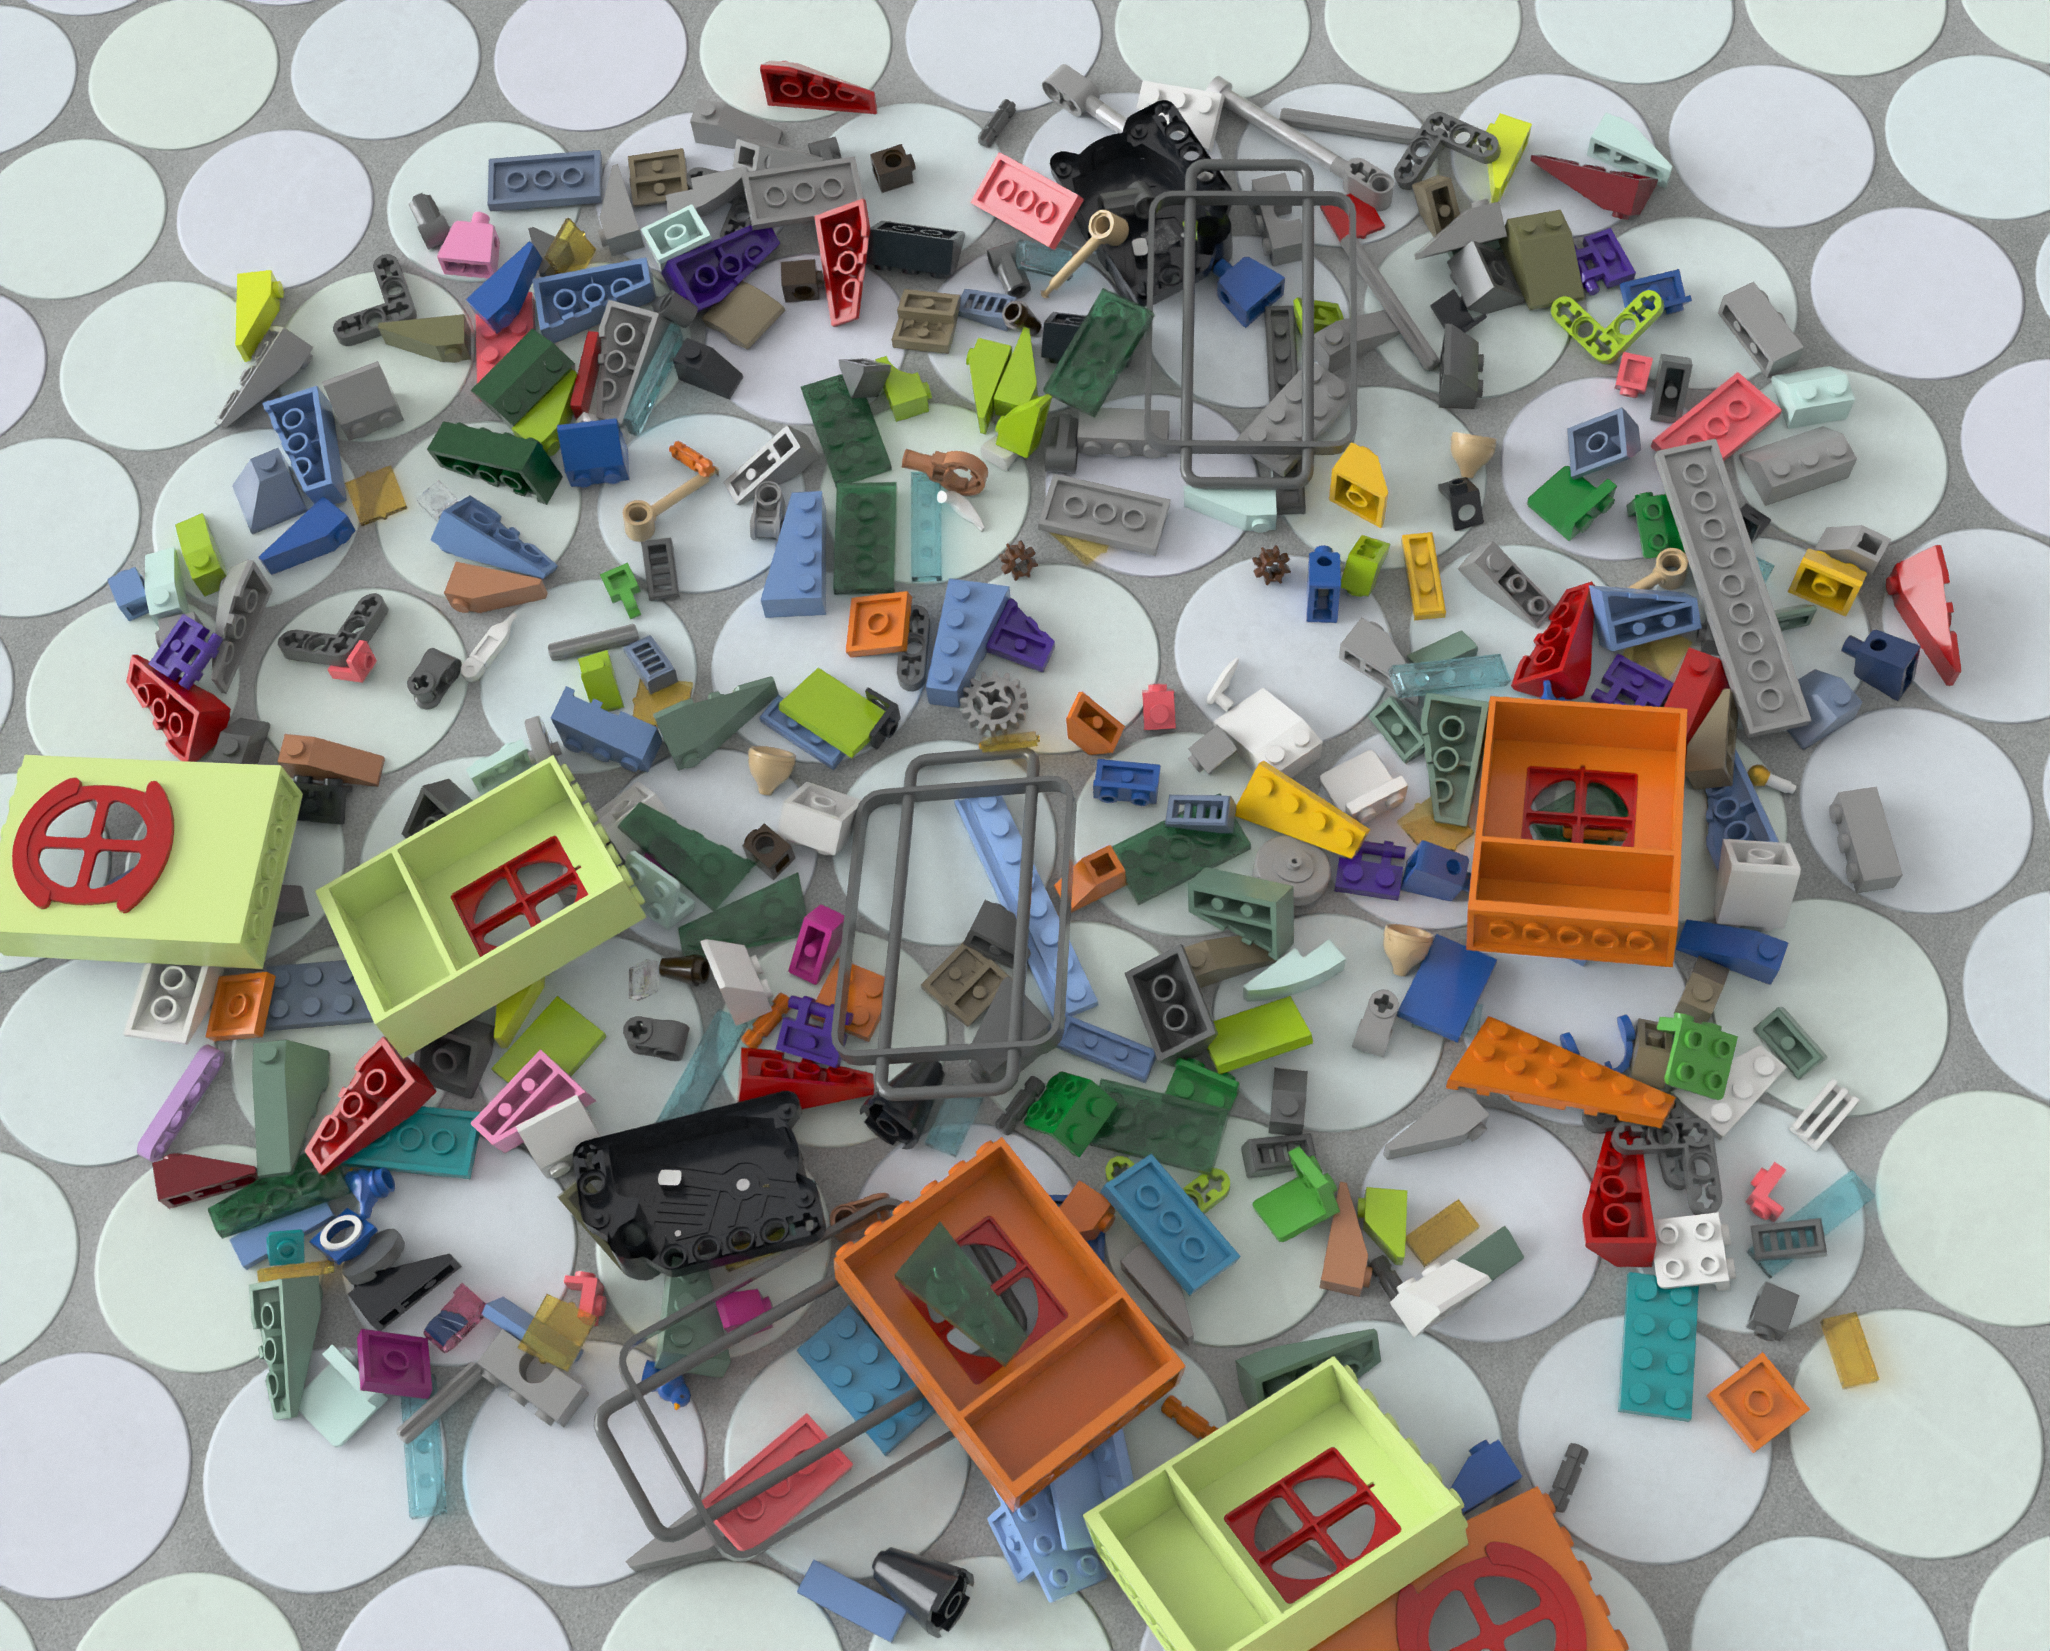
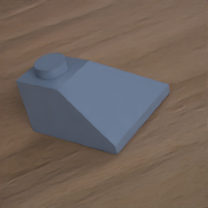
M1623 407L1567 428L1570 470L1573 480L1629 460L1641 450L1639 426Z
M279 448L251 458L232 485L251 534L307 512L291 469Z
M1817 669L1798 679L1812 721L1809 725L1787 730L1803 750L1853 720L1863 703L1843 678Z

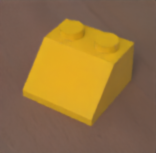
M1351 442L1332 468L1329 501L1381 528L1385 520L1388 489L1379 458L1369 448L1358 446Z
M1808 548L1797 569L1788 593L1846 617L1864 582L1867 572L1860 570L1853 564L1843 563L1831 558L1825 552Z

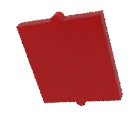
M1351 193L1346 195L1355 205L1357 239H1365L1367 235L1385 229V225L1374 207ZM1320 206L1321 211L1341 242L1349 234L1348 215L1344 210L1336 206Z

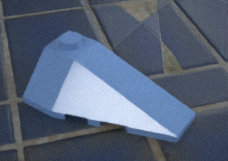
M471 495L443 510L430 539L439 545L442 551L448 554L542 579L556 571L558 567L556 563L534 544L521 541L519 539L520 532L514 527L506 528L500 522L502 516Z
M1735 749L1733 785L1706 788L1708 810H1706V820L1708 822L1706 846L1717 871L1719 870L1723 839L1779 842L1741 758Z

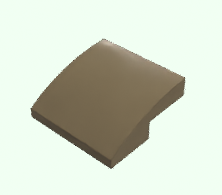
M683 148L628 156L631 178L630 187L634 208L667 203L666 195L689 190L686 178V158Z
M741 281L701 319L706 327L724 333L730 343L749 349L786 310L784 306L768 294Z
M904 289L897 309L898 321L891 339L893 348L949 354L959 314L960 295Z
M962 943L921 984V988L946 1011L969 1027L991 1005L1002 980L1007 976L1011 980L1013 979L991 958L987 960L980 952Z

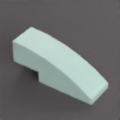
M1330 939L1304 958L1295 948L1245 984L1243 987V998L1247 1002L1264 1001L1306 991L1342 972L1345 967L1346 958Z

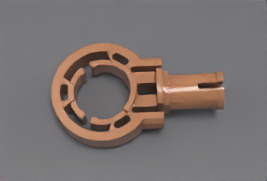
M906 449L901 466L902 468L926 473L930 481L940 483L948 491H955L964 496L979 494L985 487L989 473L986 464L981 459L963 451H950L947 453L935 451V454L933 453L931 456ZM962 469L968 471L969 469L971 470L970 475L973 477L968 481V478L958 476L954 470Z

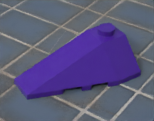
M749 225L668 260L661 274L670 291L674 290L698 307L697 312L720 303L780 245V242L772 228L753 230L752 225Z

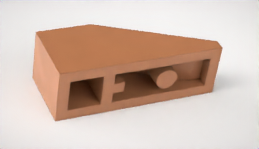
M455 562L444 591L451 607L462 613H468L469 611L477 613L546 599L548 595L542 579Z
M285 734L277 762L284 768L290 778H294V775L313 776V780L324 781V778L343 779V783L378 787L385 758L378 754L317 737Z
M1340 1182L1336 1198L1340 1212L1333 1215L1319 1288L1360 1297L1362 1287L1369 1288L1373 1268L1366 1266L1368 1253L1347 1183Z

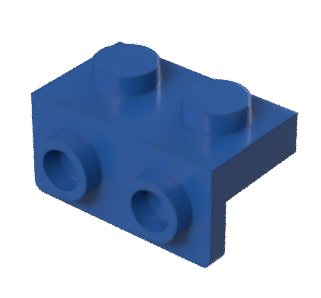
M1679 269L1619 284L1625 308L1640 293L1647 290L1655 291L1664 301L1666 315L1683 311V305L1692 301L1691 295L1685 296ZM1646 300L1643 303L1646 307L1645 310L1650 309L1652 311L1655 309L1654 301ZM1636 310L1632 313L1636 315L1640 321L1645 320L1643 319L1641 314H1638Z
M1098 759L1096 776L1093 781V797L1105 803L1127 801L1137 806L1157 804L1161 766L1159 764Z

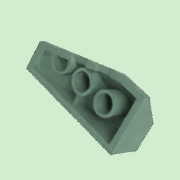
M770 676L738 685L729 694H720L719 691L709 693V699L694 703L692 698L680 701L654 713L653 716L678 771L684 768H693L701 760L710 756L776 698L779 693L773 677Z
M1426 692L1420 724L1424 741L1434 821L1437 823L1467 827L1484 755L1489 702Z
M287 1039L253 1044L252 1083L257 1175L259 1179L293 1174L306 1142L305 1134L311 1118L315 1119L318 1108L316 1106L322 1091H326L329 1083L330 1053L328 1050Z
M319 1276L283 1278L249 1285L251 1321L254 1330L260 1329L263 1346L258 1348L260 1359H265L269 1367V1373L266 1376L265 1382L274 1420L298 1416L321 1313L323 1290L319 1283Z
M1373 1328L1266 1348L1235 1360L1239 1389L1248 1409H1251L1333 1356L1343 1367L1348 1365L1355 1373L1357 1379L1381 1362L1377 1331Z

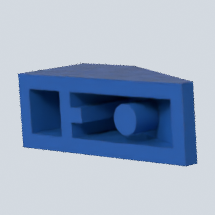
M530 241L466 298L474 312L496 334L509 326L519 314L533 283L532 279L535 278L543 260Z
M323 496L258 558L267 572L273 575L335 551L339 546L346 543L356 530L349 517Z
M1686 919L1675 950L1696 958L1701 956L1731 971L1771 985L1780 970L1789 943L1755 930Z
M1486 1439L1469 1450L1471 1456L1468 1457L1451 1486L1464 1503V1508L1461 1509L1463 1516L1514 1486L1523 1477L1499 1439L1491 1444Z

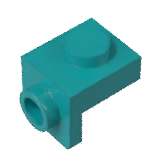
M302 1229L274 1231L268 1234V1237H266V1249L269 1266L305 1263L304 1232Z

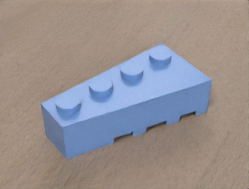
M646 257L532 279L540 331L544 337L553 343L600 324L608 300L640 307L653 301L656 297L653 275Z
M314 386L262 403L271 419L274 430L282 442V447L291 461V466L304 493L314 504L323 496L334 505L347 501L331 402L319 387Z
M822 491L792 492L760 600L765 618L826 615V506Z
M949 578L926 684L929 704L960 708V698H964L963 688H970V679L975 678V672L981 660L983 661L987 654L986 645L1009 598H1011L1009 586Z

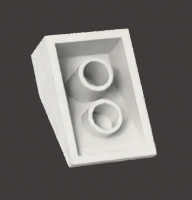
M1264 688L1213 721L1214 726L1218 725L1238 749L1237 753L1253 772L1258 764L1264 760L1292 778L1321 758L1322 740L1303 718Z
M145 963L123 1035L125 1037L188 1045L213 1003L218 978L223 976L225 967Z

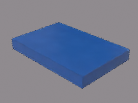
M1436 934L1427 956L1424 958L1397 1011V1017L1458 1043L1496 966L1497 959L1479 951L1466 950V946Z

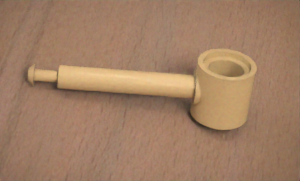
M1107 210L1095 212L1089 221V232L1092 237L1049 281L1050 285L1044 291L1041 290L1042 297L1049 298L1048 295L1054 289L1058 290L1101 244L1105 245L1107 243L1111 246L1122 244L1129 232L1126 220Z
M715 466V471L709 477H703L700 474L696 475L653 505L643 500L629 502L623 509L626 535L631 540L637 542L650 539L655 532L654 522L657 520L656 517L708 483L711 476L714 474L719 475L718 467Z
M1668 548L1661 551L1657 556L1656 567L1653 569V573L1628 588L1649 590L1657 584L1668 590L1679 588L1686 580L1688 567L1686 554L1677 548ZM1673 566L1678 570L1671 572L1667 571L1665 567Z

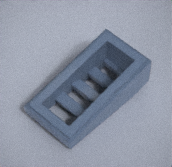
M964 289L960 297L958 316L1006 332L1008 331L1009 327L1004 323L1002 312L1009 302L1017 301V297ZM968 299L973 300L970 308L965 307ZM979 302L983 303L981 309H976ZM988 306H992L991 311H986Z
M651 635L623 647L625 654L650 695L678 682L676 670ZM648 646L650 647V648H648V649H646V650H644V651H641V652L635 654V652H637V651H639V650H641V649H643V648H645V647H648ZM651 653L654 654L642 661L639 660L640 658H643ZM658 660L657 663L652 664V665H650V666H648V667H646V668L644 667V666H646V665H648V664H650V663H652V662ZM662 667L661 670H659V671H657V672H655V673H653V674H651V675L649 674L650 672L655 671V670H657V669H659V668Z
M1169 794L1165 825L1167 827L1215 833H1233L1236 803L1231 796ZM1180 805H1185L1183 818H1178ZM1193 806L1197 807L1196 818H1192ZM1206 808H1211L1209 818H1205ZM1219 809L1222 810L1221 819H1218Z

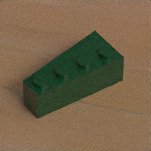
M443 421L427 448V451L442 468L473 479L477 474L482 480L495 487H499L500 483H503L513 488L515 494L523 497L526 496L527 492L537 496L538 502L548 505L563 478V475L543 449V445L538 440L530 437L524 439L515 437L507 432L501 434L492 432L484 427L477 429L468 427L460 422L454 424Z

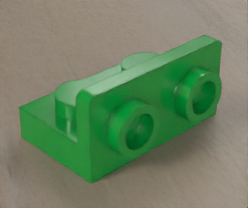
M1178 1058L1175 1064V1071L1162 1098V1102L1224 1128L1239 1094L1240 1083L1235 1081L1236 1078L1230 1073L1226 1072L1219 1075L1218 1071L1216 1073L1206 1069L1205 1065L1196 1059L1187 1058L1184 1060Z

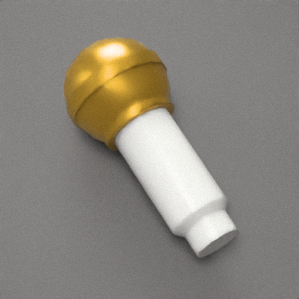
M1753 765L1747 772L1753 786L1766 785L1793 794L1796 790V785L1792 784L1791 781L1771 774L1764 765Z

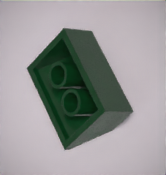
M531 329L471 389V392L511 429L572 369L575 371V363L553 342L534 329Z

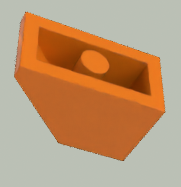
M1078 692L1066 718L1068 739L1088 755L1113 753L1125 728L1122 723L1084 692Z
M1080 1180L1059 1207L1085 1241L1096 1239L1101 1231L1106 1233L1116 1218L1114 1215L1115 1209L1111 1203Z

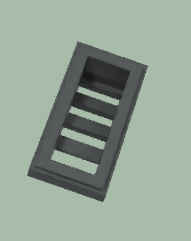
M671 537L641 541L649 601L680 597ZM667 552L666 557L651 559L650 554ZM669 564V567L652 569V565ZM670 573V578L653 580L654 575ZM667 584L672 586L671 590L657 592L654 590V586Z
M1311 1133L1248 1139L1241 1147L1247 1178L1295 1171L1290 1157L1289 1161H1285L1282 1148L1285 1146L1287 1152L1296 1148V1144H1300L1301 1149L1308 1157L1313 1155L1316 1158ZM1269 1149H1273L1275 1162L1271 1163Z
M1821 1218L1750 1226L1756 1261L1827 1256ZM1805 1231L1813 1232L1815 1246H1807ZM1784 1232L1785 1250H1779L1777 1233ZM1791 1232H1798L1800 1248L1793 1249ZM1769 1233L1772 1251L1765 1252L1762 1234Z

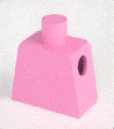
M475 212L471 222L456 221L453 223L437 256L444 274L488 279L498 270L500 241L495 227L489 224L490 217L487 214Z

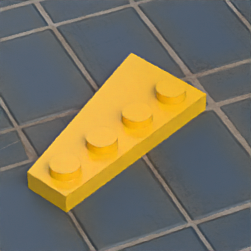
M1264 760L1258 764L1236 805V817L1351 859L1357 855L1371 830Z

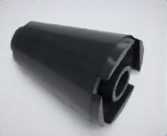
M939 1061L911 1063L890 1080L888 1084L893 1088L942 1085L945 1074L942 1070L943 1066ZM876 1092L863 1103L860 1108V1115L865 1112L867 1119L864 1123L879 1138L891 1145H894L896 1141L905 1145L902 1149L908 1150L914 1148L918 1143L936 1099L889 1101Z
M893 1547L888 1548L886 1551H880L872 1564L874 1579L928 1634L936 1638L942 1637L939 1633L942 1629L949 1632L954 1627L968 1605L970 1597L965 1592L967 1585L974 1586V1576L964 1568Z

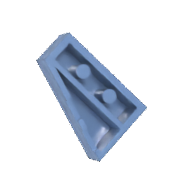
M1589 585L1599 645L1612 652L1702 628L1697 598L1684 592Z

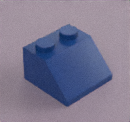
M617 418L557 425L564 470L571 487L584 488L593 484H616L620 481L630 480L628 448Z

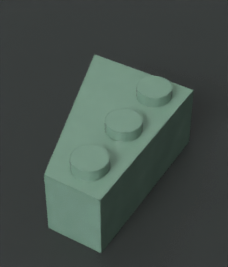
M1205 867L1188 882L1189 913L1222 931L1228 929L1243 937L1242 942L1249 946L1253 943L1267 950L1269 952L1268 956L1275 960H1278L1294 944V888L1292 885Z
M673 1256L669 1266L675 1267L679 1265L684 1258ZM709 1270L681 1277L665 1275L660 1320L714 1291ZM716 1303L709 1305L658 1334L655 1360L656 1369H664L725 1335ZM727 1349L686 1373L723 1378L731 1363L729 1350Z

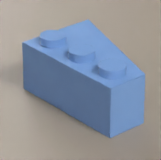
M566 686L551 716V720L564 747L575 753H580L581 751L590 753L594 758L602 762H609L611 760L620 763L623 768L629 771L636 772L641 770L648 773L663 742L658 728L622 711L619 715L610 713L601 708L603 702L594 698L592 703L574 696L575 690Z

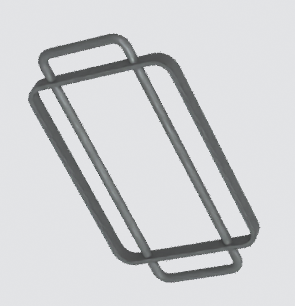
M1198 160L1192 163L1186 171L1185 191L1163 192L1155 197L1149 209L1144 409L1145 438L1148 444L1158 452L1180 454L1181 477L1186 484L1193 488L1300 489L1306 486L1313 477L1314 455L1341 454L1351 442L1354 443L1356 436L1357 281L1355 205L1343 193L1314 191L1313 171L1307 163L1301 160ZM1202 171H1296L1302 175V191H1196L1197 175ZM1171 205H1184L1180 440L1161 439L1154 434L1150 425L1155 218L1162 208ZM1196 205L1302 206V441L1192 440ZM1314 206L1339 207L1345 211L1349 219L1350 432L1346 437L1338 441H1314ZM1192 454L1302 455V471L1299 476L1293 478L1200 477L1192 472Z
M1014 746L919 755L906 768L904 787L872 791L858 804L855 816L831 1036L832 1043L843 1061L857 1066L876 1065L875 1089L886 1100L914 1101L1003 1095L1010 1091L1018 1082L1021 1057L1046 1054L1056 1048L1062 1040L1065 1028L1077 804L1072 787L1067 780L1059 776H1039V757L1034 750L1028 747ZM1008 759H1024L1027 761V776L1024 778L916 786L917 774L920 769L926 766ZM1061 792L1067 797L1054 1021L1050 1031L1043 1037L1022 1041L1038 793ZM1025 794L1008 1041L891 1048L915 802ZM902 803L878 1048L849 1050L843 1046L867 820L872 811L880 806ZM1007 1058L1006 1075L999 1082L893 1088L888 1084L889 1064Z
M884 1198L875 1201L828 1227L824 1236L819 1241L781 1253L640 1331L625 1342L620 1351L618 1369L627 1390L607 1400L598 1408L594 1416L593 1426L596 1436L647 1529L656 1539L662 1542L674 1543L685 1539L704 1527L714 1546L722 1556L732 1561H747L757 1557L956 1438L951 1431H948L754 1548L739 1551L729 1547L723 1541L713 1521L918 1402L925 1396L915 1386L706 1509L643 1396L837 1288L840 1284L835 1279V1273L637 1384L630 1374L626 1363L629 1352L637 1345L871 1215L883 1210L894 1211L897 1206L903 1203L902 1201L894 1198ZM969 1245L992 1284L1003 1277L985 1245ZM944 1263L937 1264L934 1270L959 1310L968 1302ZM1009 1288L999 1296L1013 1317L1014 1326L1012 1329L1019 1337L1023 1338L1027 1330V1316L1012 1289ZM975 1314L965 1321L981 1347L973 1352L972 1355L996 1357L1000 1356L999 1353L1009 1348L1002 1336L991 1342ZM632 1402L636 1403L697 1515L676 1527L667 1528L660 1522L609 1429V1417Z

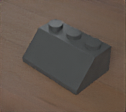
M1180 944L1124 973L1158 1062L1175 1067L1178 1058L1186 1060L1187 1058H1194L1202 1054L1217 1037L1218 1032L1183 945Z

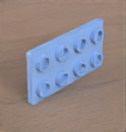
M1123 1428L1050 1484L1062 1547L1065 1551L1095 1548L1083 1514L1134 1483Z
M1050 1485L1014 1513L994 1489L1001 1506L987 1520L1018 1583L1030 1579L1035 1574L1048 1601L1052 1603L1100 1583L1107 1578V1574L1094 1548L1069 1551L1063 1549Z

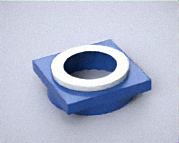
M346 1208L309 1242L314 1248L323 1253L328 1260L340 1265L364 1251L371 1237L378 1230L374 1225L362 1219L361 1216ZM355 1226L353 1234L347 1240L336 1244L330 1243L335 1234L345 1228Z

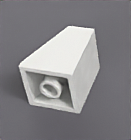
M1723 839L1713 913L1717 924L1737 928L1752 926L1763 931L1785 928L1801 872L1790 843Z

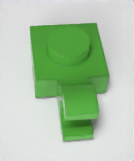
M628 562L600 574L612 603L622 600L630 620L640 616L641 613L633 595L641 591Z

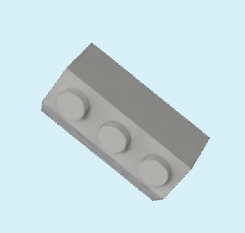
M1824 426L1739 454V459L1765 506L1847 479L1857 460L1844 434Z

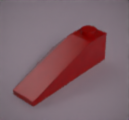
M768 61L760 66L768 106L877 114L874 91L799 63Z
M863 198L814 216L831 326L833 327L859 319L870 233L867 204Z
M1592 581L1566 589L1548 617L1551 621L1550 625L1543 634L1538 633L1533 640L1536 647L1530 656L1524 655L1520 660L1511 684L1514 690L1541 698L1544 692L1543 682L1544 680H1549L1552 692L1556 698L1576 699L1584 696L1591 674L1594 612L1589 585L1595 586Z
M137 654L132 655L126 680L128 686L142 708H149L155 718L152 724L156 730H162L168 740L165 745L169 751L180 761L197 762L217 744L220 732L227 728L231 708L214 694L195 684L192 685L190 690L178 684L182 679L180 676L174 681L148 664L149 660Z
M741 1047L737 1102L781 1091H791L798 1096L802 1109L874 1094L873 1073L843 1066L837 1068L829 1066L826 1069L814 1064V1061L802 1058L801 1062L784 1059V1052Z
M1606 1131L1582 1214L1585 1247L1616 1267H1652L1657 1241L1644 1154L1625 1155L1617 1152L1611 1142L1613 1131ZM1624 1131L1623 1135L1619 1138L1625 1139L1627 1145H1631L1634 1139L1641 1138V1136L1632 1137L1629 1135V1131Z

